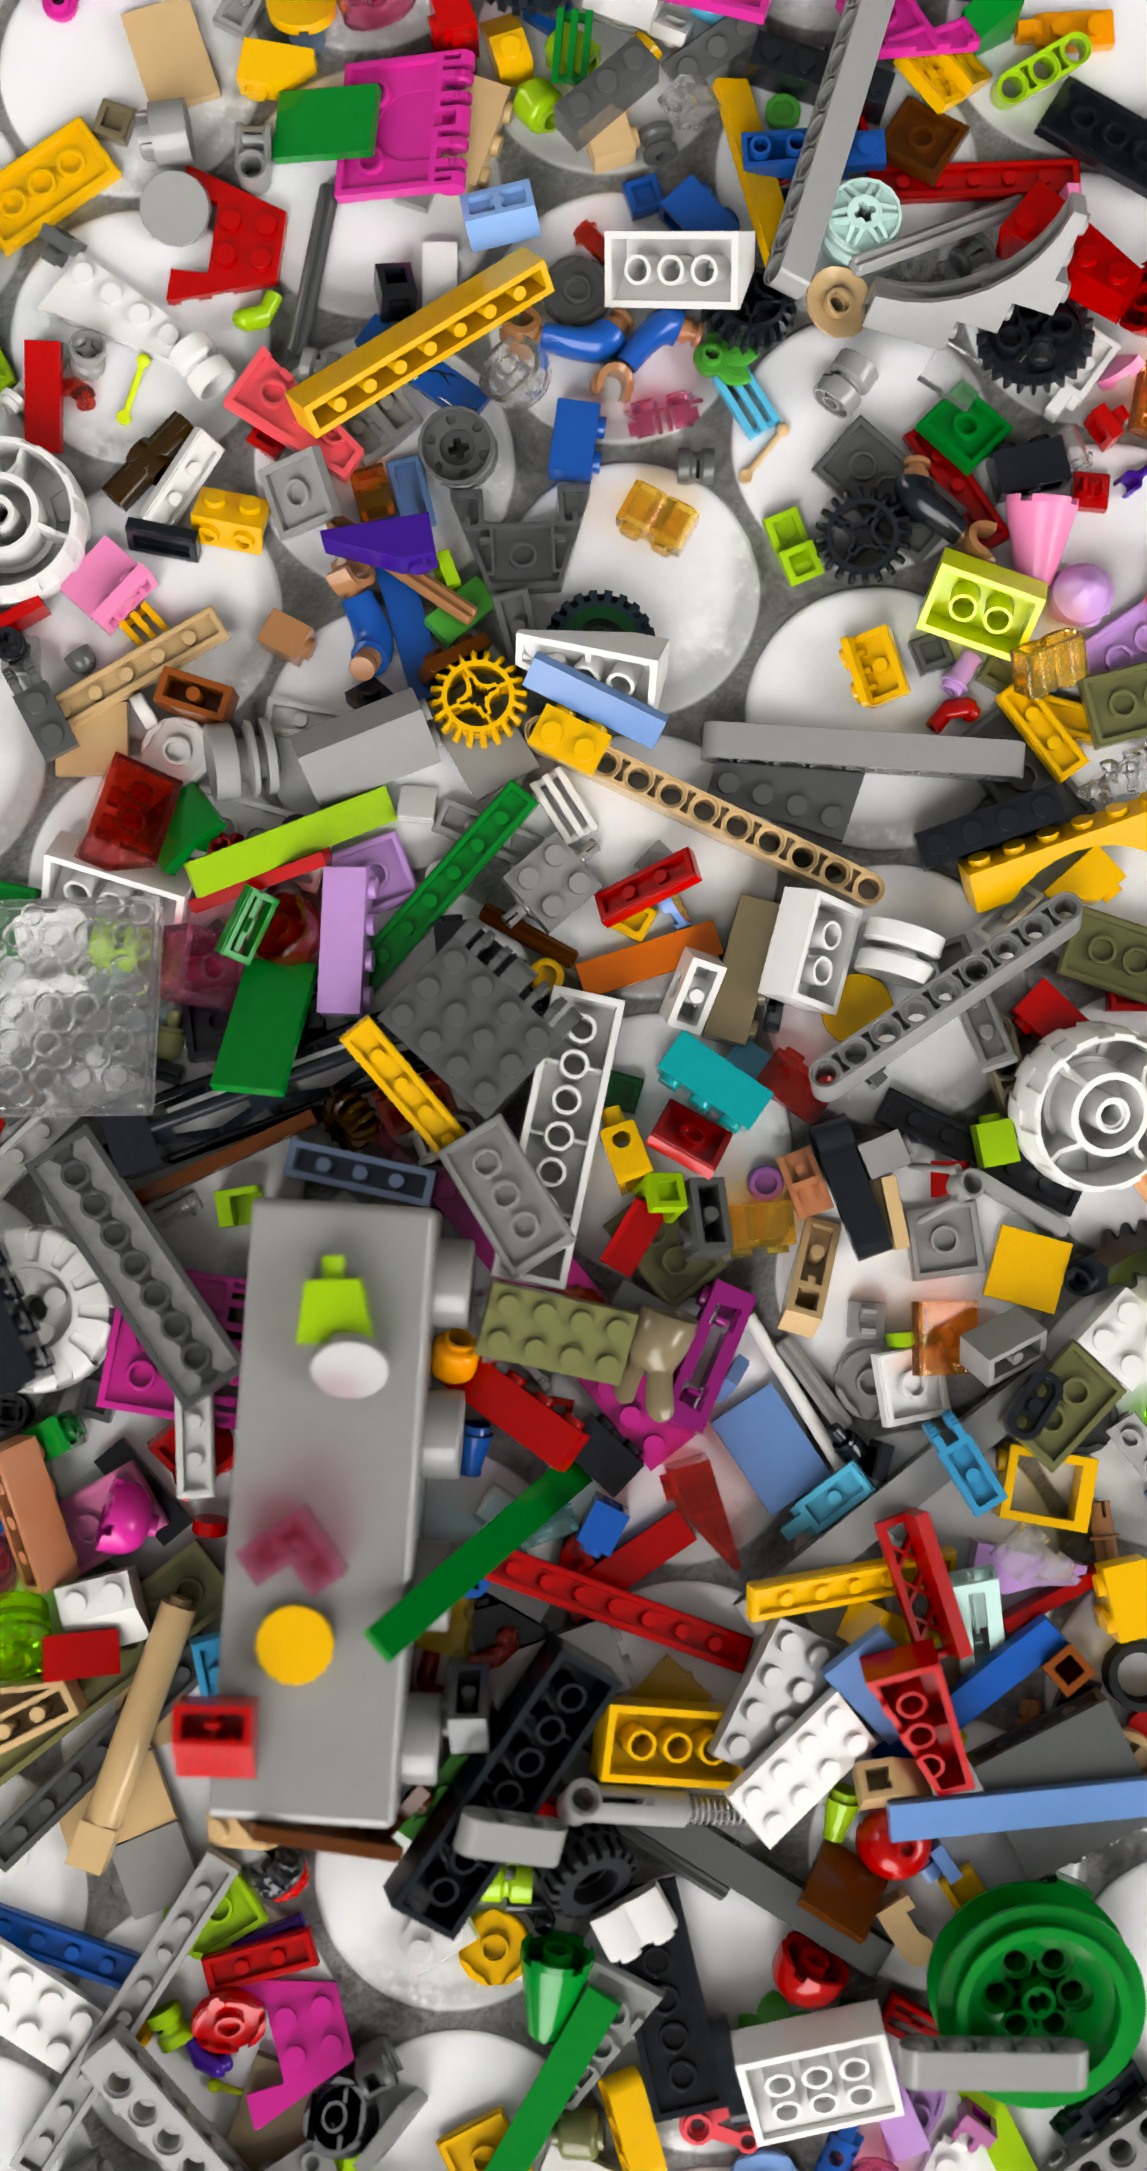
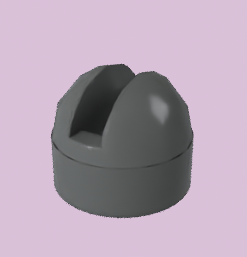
M88 644L80 646L64 658L68 667L80 675L91 673L96 665L95 654Z

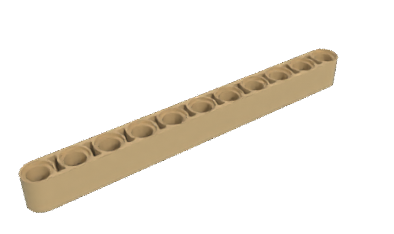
M540 715L533 716L526 723L524 729L526 743ZM529 746L532 752L857 908L870 909L884 896L886 890L885 883L876 873L611 746H608L602 758L614 761L616 768L607 774L601 773L596 769L593 777ZM634 774H643L648 780V785L643 789H635L630 786L628 779ZM667 789L676 790L680 794L681 800L675 805L666 804L661 798L662 792ZM698 805H707L712 809L713 817L706 821L699 820L694 814V808ZM732 820L742 822L746 829L745 834L737 837L731 835L727 830V823ZM763 836H772L778 842V849L774 852L764 851L759 844V839ZM798 851L805 852L810 857V866L806 868L797 867L792 860V854ZM828 867L840 869L843 874V881L838 884L829 882L825 877V870ZM864 882L873 885L876 891L875 898L868 900L861 897L858 893V885Z

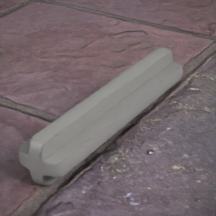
M788 1335L778 1341L775 1345L776 1349L831 1425L839 1423L843 1429L847 1428L852 1423L851 1417L795 1340Z

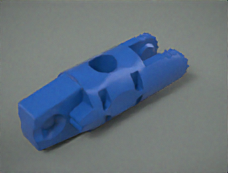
M860 2125L830 2131L813 2171H850L865 2139L864 2135L858 2133ZM834 2151H839L843 2155V2159L837 2158Z

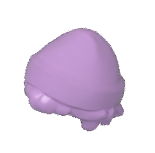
M1089 563L1074 564L1061 572H1057L1048 594L1050 618L1070 626L1089 628L1099 625L1101 618L1104 615H1109L1111 611L1110 607L1114 599V586L1111 578L1103 569Z

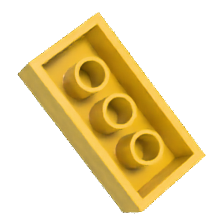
M615 1696L594 1727L589 1770L601 1782L726 1789L745 1771L738 1766L713 1756L707 1751L729 1704Z

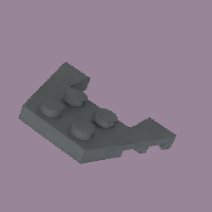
M590 484L558 485L559 519L557 521L496 524L484 523L482 489L450 490L452 505L489 596L526 586L529 594L559 593L562 591L589 500Z

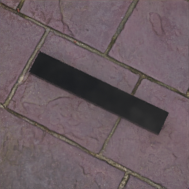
M888 1087L873 1118L874 1121L892 1130L898 1129L900 1134H906L908 1138L954 1161H970V1169L978 1168L970 1126ZM1020 1151L1021 1161L980 1169L1011 1189L1067 1217H1071L1083 1192L1058 1184L1046 1177Z

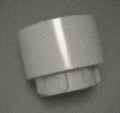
M180 97L147 102V110H140L135 114V128L142 158L146 161L156 160L158 167L195 163L193 133L185 98Z

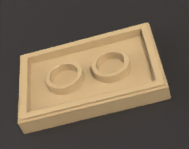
M164 0L120 14L148 101L184 97L188 108L222 97L190 0Z
M154 1747L147 1750L122 1820L123 1826L116 1844L172 1823L179 1818ZM94 1787L58 1821L68 1849L71 1847L80 1819L86 1812Z

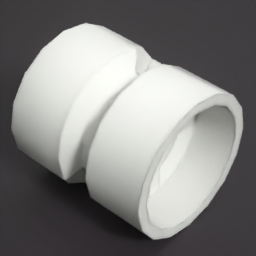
M203 330L195 331L180 340L170 352L169 359L182 377L188 376V386L200 401L205 402L225 392L232 385L237 374L225 356L218 354L219 349L208 333Z

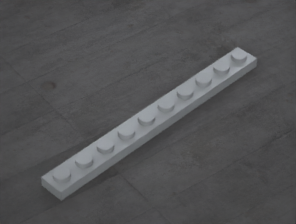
M209 1846L14 2154L9 2164L10 2167L17 2171L51 2170L100 2092L97 2087H91L85 2081L82 2070L79 2068L86 2050L120 2021L135 2037L236 1878L241 1868L240 1864Z

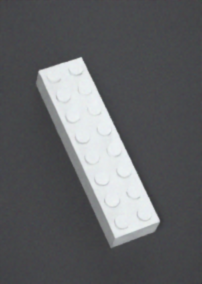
M553 985L547 1010L561 996L567 1001V1004L548 1024L553 1027L572 1006L584 1017L533 1071L518 1142L576 1236L625 1000ZM575 1242L515 1280L511 1278L495 1251L489 1276L563 1291L566 1287Z

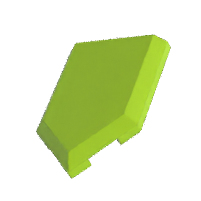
M231 1855L228 1856V1858L236 1862V1860ZM241 1868L187 1953L192 1958L201 1960L203 1954L225 1949L231 1943L238 1941L269 1921L270 1918L266 1908ZM171 1906L164 1908L163 1919L168 1913Z

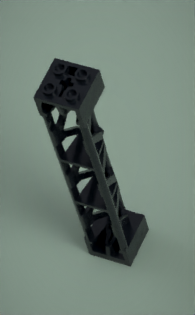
M511 954L494 972L498 978L518 958L517 954ZM529 986L519 996L523 1001L531 994ZM540 999L532 1006V1009L542 1017L545 1014V1009ZM383 1010L370 1014L371 1019L377 1023V1026L395 1047L403 1043L377 1019ZM362 1018L303 1039V1041L299 1042L294 1061L342 1044L339 1037ZM344 1048L292 1067L288 1085L356 1059ZM411 1050L399 1051L407 1061L420 1059ZM423 1061L411 1065L418 1074L431 1069ZM360 1066L329 1087L288 1093L286 1091L284 1097L224 1092L176 1111L167 1112V1108L213 1091L210 1085L213 1073L150 1096L136 1092L95 1107L119 1177L134 1180L262 1132L308 1109L319 1111V1107L324 1101L338 1090L341 1091L344 1088H348L353 1091L356 1089L362 1095L380 1087L373 1079L351 1087V1085L368 1075L363 1067ZM316 1099L285 1112L282 1111L280 1105ZM249 1100L251 1104L248 1109L221 1127L178 1134L172 1128ZM268 1107L275 1114L274 1116L268 1117L266 1119L242 1127V1125H244L249 1120H251L252 1118L266 1110ZM206 1140L171 1154L165 1147L168 1145Z

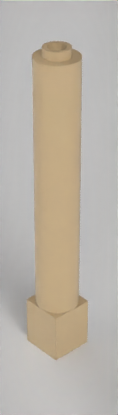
M171 1594L170 1599L162 1598L86 1812L80 1819L64 1864L97 1876H101L108 1868L123 1826V1817L197 1613V1609L191 1606L193 1600L185 1596Z

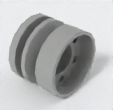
M257 718L255 734L251 722L248 719L242 720L240 737L235 738L229 722L204 725L203 744L210 789L216 802L240 799L243 781H247L249 790L254 797L261 794V779L268 795L278 793L279 774L281 772L280 753L268 718Z

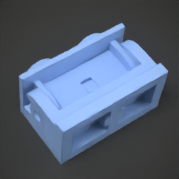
M529 178L459 195L472 253L542 236Z

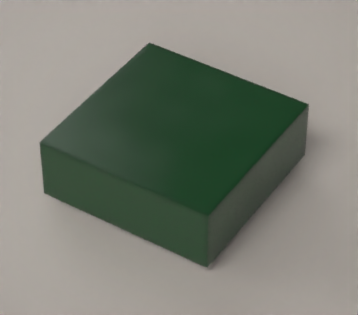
M611 1070L604 1106L620 1105L621 1111L634 1115L645 1079Z

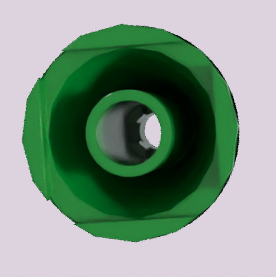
M554 1929L550 1934L532 1938L533 1932L528 1934L522 1940L520 1949L527 2030L535 2041L543 2045H551L559 2039L577 2006L595 1960L594 1948L591 1946L590 1950L583 1946L584 1939L567 1931Z

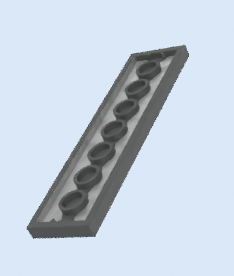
M85 1124L24 1165L184 1410L188 1411L240 1375L241 1353L126 1180L119 1177L115 1163L88 1124Z

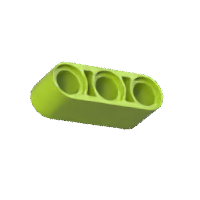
M1075 31L1069 33L1004 72L990 89L992 104L999 110H1010L1076 71L1089 59L1092 53V43L1089 37L1082 32ZM1067 44H1071L1078 49L1079 59L1077 61H1072L1066 56L1065 46ZM1035 63H1041L1046 67L1048 72L1046 80H1041L1035 76L1033 71ZM1003 82H1010L1015 86L1016 97L1014 99L1007 98L1003 94Z

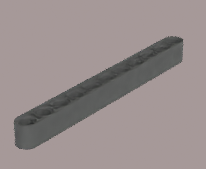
M586 1743L582 1745L560 1779L568 1785L576 1779L586 1778L596 1784L653 1787L649 1784L601 1782L589 1770L592 1747ZM690 1821L684 1828L632 1825L868 1976L876 1977L895 1946L894 1942L887 1935L873 1926L870 1928L866 1941L859 1945L797 1905V1900L804 1886L803 1881L715 1825L712 1826L710 1822L708 1825H705L704 1822L699 1825L698 1822L692 1824Z

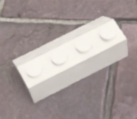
M605 231V307L730 310L741 308L755 269V231Z
M60 830L44 854L40 911L47 913L81 909L87 915L89 926L95 927L100 920L120 923L124 926L125 930L129 926L153 930L154 946L173 952L181 947L192 913L188 901L196 896L185 868L181 867L176 875L173 876L163 872L154 858Z

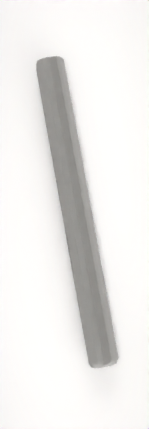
M1012 196L854 254L849 261V268L854 276L860 277L1003 224L1024 199V196Z

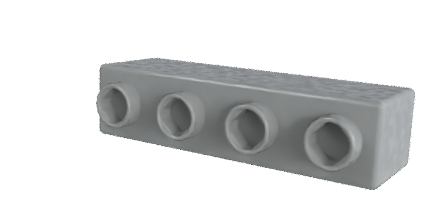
M256 1197L253 1200L216 1696L259 1697L257 1777H210L208 1814L210 1817L388 1828L396 1820L406 1785L435 1786L439 1782L443 1748L442 1714H445L444 1695L441 1693L412 1691L416 1640L388 1664L363 1635L373 1623L455 1552V1544L451 1541L423 1539L427 1478L449 1480L459 1478L465 1424L464 1391L433 1388L434 1375L431 1373L433 1341L437 1337V1327L465 1329L470 1325L475 1276V1242L471 1239L443 1238L445 1220L443 1213L438 1209ZM345 1255L346 1278L363 1277L375 1331L374 1340L377 1341L378 1347L382 1350L384 1347L388 1353L389 1376L385 1385L376 1393L363 1398L343 1399L331 1396L321 1390L312 1379L310 1369L312 1354L319 1343L297 1344L305 1280L322 1279V1256ZM290 1604H301L321 1612L331 1624L335 1638L333 1657L325 1671L313 1681L300 1685L283 1684L268 1676L259 1664L255 1649L257 1633L266 1617L279 1607ZM452 1607L426 1631H448Z

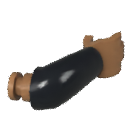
M921 455L907 456L904 459L905 469L902 475L897 477L894 482V494L897 502L901 503L903 510L950 544H955L954 550L994 563L996 561L995 557L987 547L978 541V538L987 540L997 530V523L979 520L970 527L966 526L968 520L951 507L934 489V482L929 478V472L927 471L930 468V459Z

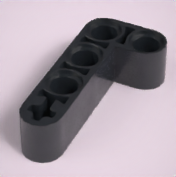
M843 1112L809 1125L808 1132L858 1262L892 1250L891 1239L857 1153L855 1138L845 1113Z

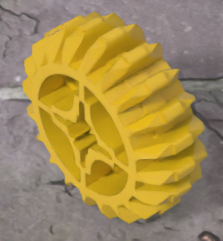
M472 650L470 661L465 662V659L459 654V665L455 667L453 664H449L445 668L449 674L448 676L443 673L435 675L436 681L443 686H431V694L439 698L431 700L430 707L434 710H440L436 712L433 718L435 723L445 722L441 728L444 735L455 730L452 737L454 743L458 744L463 736H466L467 748H472L474 740L480 739L481 748L486 749L488 745L487 738L492 737L494 743L500 745V732H503L509 738L513 736V730L509 723L519 727L522 725V719L515 713L523 714L527 712V705L518 701L527 699L528 694L527 690L518 689L522 686L524 679L522 676L513 677L516 672L514 664L502 669L505 664V657L500 655L493 663L491 662V652L485 651L483 660H478L477 652ZM474 674H487L495 677L501 683L498 685L496 682L482 684ZM463 679L467 688L465 694L456 699V704L449 706V699L453 688ZM472 686L477 694L481 693L482 697L486 695L484 697L486 713L483 712L481 706L476 705V702L472 704L474 702ZM508 693L509 701L507 708L501 717L494 721L491 708L496 702L501 700L500 696ZM460 714L462 717L475 715L480 718L484 726L468 725L460 721L456 716Z

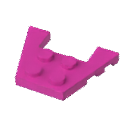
M836 0L835 8L840 16L842 15L846 0ZM895 0L877 60L975 52L979 49L981 38L966 16L933 28L915 0Z
M269 1979L233 1989L244 1990L254 1994L265 2003L284 2082L247 2093L246 2097L254 2130L262 2128L356 2058L337 1981Z

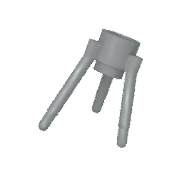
M921 1162L908 1164L909 1169L950 1175L946 1183V1190L951 1196L950 1200L918 1217L917 1222L919 1224L938 1216L954 1206L962 1205L965 1200L979 1197L986 1188L984 1178L976 1169L963 1170L960 1164L951 1166Z

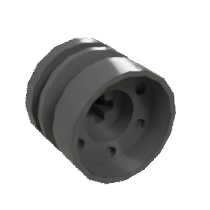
M446 406L432 413L422 425L418 437L419 456L425 469L441 485L454 490L473 489L483 484L494 472L498 460V443L487 421L475 410L464 406ZM462 442L464 447H469V450L464 452L465 458L459 460L456 454H451V452L457 449L456 444Z

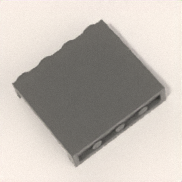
M1097 1687L966 1753L967 1760L984 1791L1144 1775L1107 1698ZM1147 1817L1004 1832L1027 1879L1043 1881L1052 1877L1057 1870L1070 1863L1082 1862L1090 1853L1099 1848L1115 1845L1123 1836L1134 1830L1147 1828Z

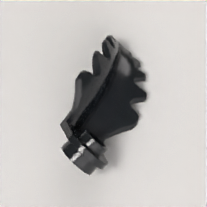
M1145 1220L1138 1222L1137 1233L1134 1232L1129 1223H1123L1120 1227L1119 1237L1110 1229L1104 1230L1101 1234L1097 1252L1068 1265L1064 1275V1284L1067 1290L1077 1296H1089L1108 1289L1114 1284L1125 1286L1129 1289L1135 1288L1138 1284L1136 1272L1147 1276V1222ZM1080 1273L1086 1277L1087 1282L1081 1279Z

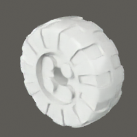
M0 435V519L7 515L6 519L0 523V607L11 608L37 595L45 601L60 592L61 584L72 572H77L86 555L85 545L91 538V522L84 493L67 466L40 445L31 444L23 438Z
M1103 1021L1076 1022L1075 1027L1065 1030L1058 1028L1040 1040L1041 1044L1030 1055L1027 1054L1015 1074L1017 1079L1014 1088L1009 1093L1008 1117L1013 1121L1019 1150L1043 1175L1058 1184L1074 1190L1088 1193H1104L1105 1189L1122 1190L1141 1181V1177L1147 1173V1037L1125 1026Z
M31 1224L10 1228L0 1233V1242L5 1246L10 1258V1262L6 1263L12 1277L17 1276L23 1285L25 1296L22 1297L27 1311L32 1310L34 1312L36 1300L39 1298L44 1299V1303L47 1306V1314L45 1318H40L36 1315L40 1324V1330L37 1333L42 1344H47L50 1347L56 1364L52 1366L56 1374L18 1392L31 1394L50 1393L81 1382L105 1361L116 1305L65 1228L45 1224Z

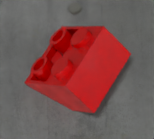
M180 1695L172 1707L171 1747L177 1777L256 1778L259 1697Z

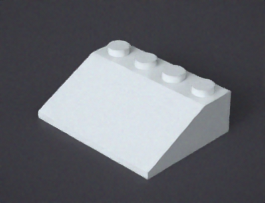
M877 1999L730 2031L735 2068L758 2147L905 2115Z

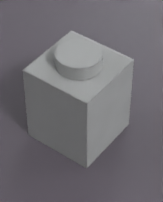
M898 1129L855 1146L868 1180H873L911 1164L912 1161L909 1155L914 1154L908 1136L906 1134L900 1135Z

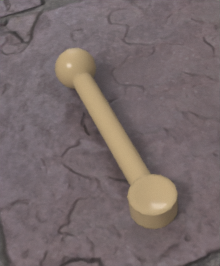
M783 422L777 425L775 435L747 469H742L739 472L738 480L741 484L747 485L752 481V473L780 438L789 434L790 427L787 423Z

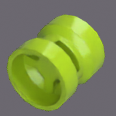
M178 1998L157 2007L149 2013L145 2020L150 2030L158 2032L157 2044L163 2054L176 2050L193 2037L191 2023L181 2017L184 2009Z

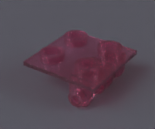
M680 390L665 394L666 401L657 403L656 400L648 398L630 403L632 409L623 411L625 416L633 419V422L627 423L630 438L637 436L638 439L656 435L651 414L654 415L658 434H662L663 429L659 412L663 411L669 432L673 431L670 410H672L675 429L694 426V422L700 421L697 406L691 407V404L703 402V398L692 395L691 391Z

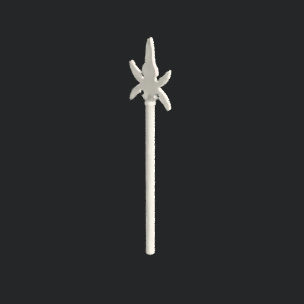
M755 1312L750 1314L746 1324L748 1330L836 1472L845 1463L834 1452L835 1449L832 1446L833 1440L776 1349ZM888 1531L891 1544L901 1548L903 1542L893 1540V1535ZM880 1548L879 1557H884L882 1549ZM861 1556L855 1558L857 1562L872 1560ZM917 1592L914 1603L921 1613L925 1615L929 1606L927 1598ZM894 1596L882 1598L886 1610L892 1611Z

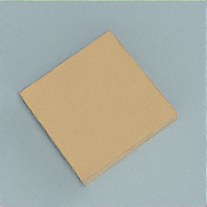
M121 702L73 730L80 747L55 759V769L58 777L130 775L129 704Z

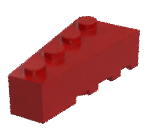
M1041 179L1037 181L1000 227L996 246L997 258L1004 261L1014 256L1036 239L1057 216L1066 202ZM1089 223L1084 235H1078L1073 244V255L1067 266L1068 281H1071L1068 298L1117 324L1136 300L1144 271Z
M929 1638L859 1657L865 1684L871 1693H874L881 1709L887 1718H890L899 1737L915 1757L917 1765L937 1796L943 1797L975 1788L933 1639Z

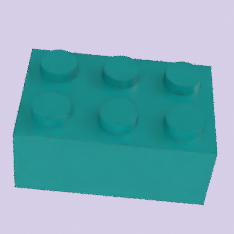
M684 1030L681 1031L655 1070V1072L660 1074L658 1081L673 1092L680 1088L689 1094L690 1097L687 1101L703 1113L710 1109L719 1115L720 1118L717 1122L733 1134L738 1133L739 1130L743 1133L749 1131L775 1094Z

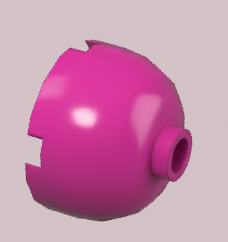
M115 1477L108 1492L114 1494L113 1499L108 1500L107 1505L104 1503L96 1532L95 1543L97 1544L94 1550L108 1554L123 1555L132 1553L141 1547L147 1536L154 1537L160 1515L153 1514L154 1501L146 1488L134 1481Z

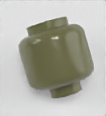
M576 2107L574 2111H568L564 2108L559 2116V2121L555 2123L551 2131V2144L558 2145L560 2156L565 2160H594L598 2156L599 2151L605 2150V2118H600L598 2111L592 2107Z

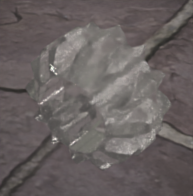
M939 248L927 251L887 266L886 268L889 270L886 271L884 278L902 282L944 281L945 277L941 273L945 271L946 261L938 260L940 256Z

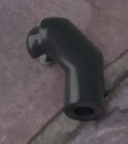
M532 1894V1904L511 1903L509 1898H506V1913H526L535 1925L534 1930L540 1935H548L553 1931L556 1922L555 1913L542 1896Z

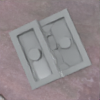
M398 388L340 425L365 450V456L360 464L366 471L411 435L423 423V418Z

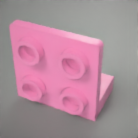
M103 536L85 555L77 572H72L61 584L60 591L111 636L119 627L118 624L122 620L125 621L129 614L143 602L159 583L151 571L141 562L137 564L108 536Z

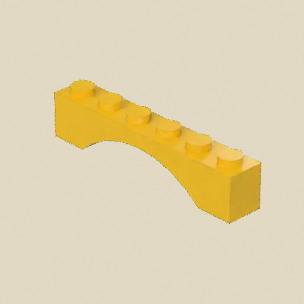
M1147 791L1141 793L1139 798L1125 803L1116 802L1109 804L1105 807V810L1091 815H1078L1072 818L1069 823L1058 827L1042 828L1035 835L1024 839L1006 841L1002 847L988 852H975L968 859L957 862L966 901L978 914L1010 903L1038 872L1057 859L1078 850L1094 846L1120 845L1134 847L1147 852Z

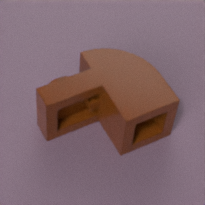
M1070 1642L1039 1666L1067 1697L1096 1673Z

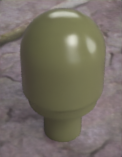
M168 1009L165 1025L160 1024L159 1029L156 1031L154 1049L157 1056L161 1059L172 1061L177 1059L183 1052L185 1029L180 1027L181 1011Z

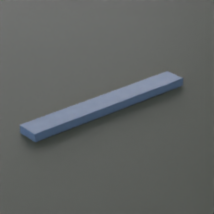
M1147 1775L960 1793L943 1797L930 1796L886 1801L889 1839L891 1843L1147 1817Z

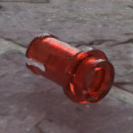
M586 219L573 233V237L576 239L575 244L577 246L582 245L604 267L605 237L596 229L598 225L596 222L590 223Z

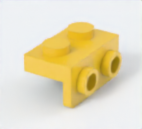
M202 486L191 512V529L199 531L201 544L261 555L263 551V534L269 521L271 510L265 498Z
M883 624L853 638L849 636L840 638L842 649L839 650L840 659L847 670L850 669L854 681L850 684L851 692L858 704L861 703L863 707L874 709L912 693L889 625Z
M547 703L527 740V745L593 777L606 749L612 743V736L607 734L609 729L593 720H589L586 723L576 718L575 711L557 703L556 707Z

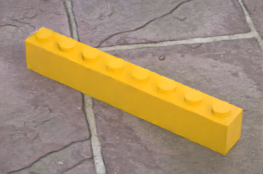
M522 246L285 392L284 394L298 424L316 439L554 292L555 290L544 259Z

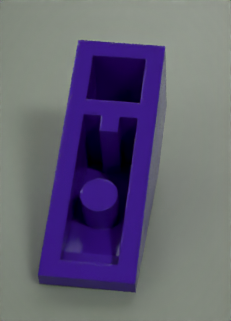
M429 512L320 531L326 554L401 574L421 575L429 572L431 569L438 568Z

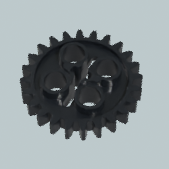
M1066 299L1064 303L1058 304L1053 316L1051 315L1044 322L1048 314L1015 304L1010 319L1003 321L997 334L978 328L979 333L976 334V346H979L977 356L978 359H983V371L991 370L992 381L1003 377L1004 389L1008 388L1012 383L1017 384V394H1020L1025 386L1030 387L1032 395L1036 394L1038 386H1043L1046 393H1050L1051 383L1053 382L1063 388L1065 386V376L1075 380L1077 378V368L1085 369L1087 357L1092 356L1095 331H1093L1094 320L1088 317V308L1084 306L1079 307V303ZM1033 315V316H1035V317H1034V318H1024L1023 316ZM1063 330L1066 331V333L1058 334L1055 333V331ZM1006 343L1016 344L1013 347L1004 346ZM1038 358H1044V359H1047L1048 361H1046V362H1037V361H1035V360L1038 359Z

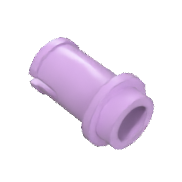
M963 650L950 672L941 677L942 684L940 688L942 691L953 698H958L960 694H965L968 689L966 685L978 667L981 666L982 659L970 650Z

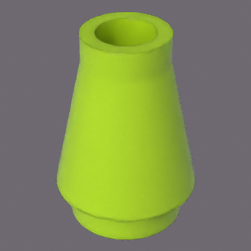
M837 1782L830 1789V1794L825 1802L824 1830L822 1835L831 1842H844L845 1835L859 1809L854 1786Z

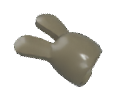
M643 1304L636 1310L639 1318L620 1386L613 1385V1393L618 1403H631L635 1398L639 1382L646 1370V1411L654 1421L661 1423L673 1417V1372L686 1356L696 1335L699 1322L690 1313L679 1310L670 1311Z

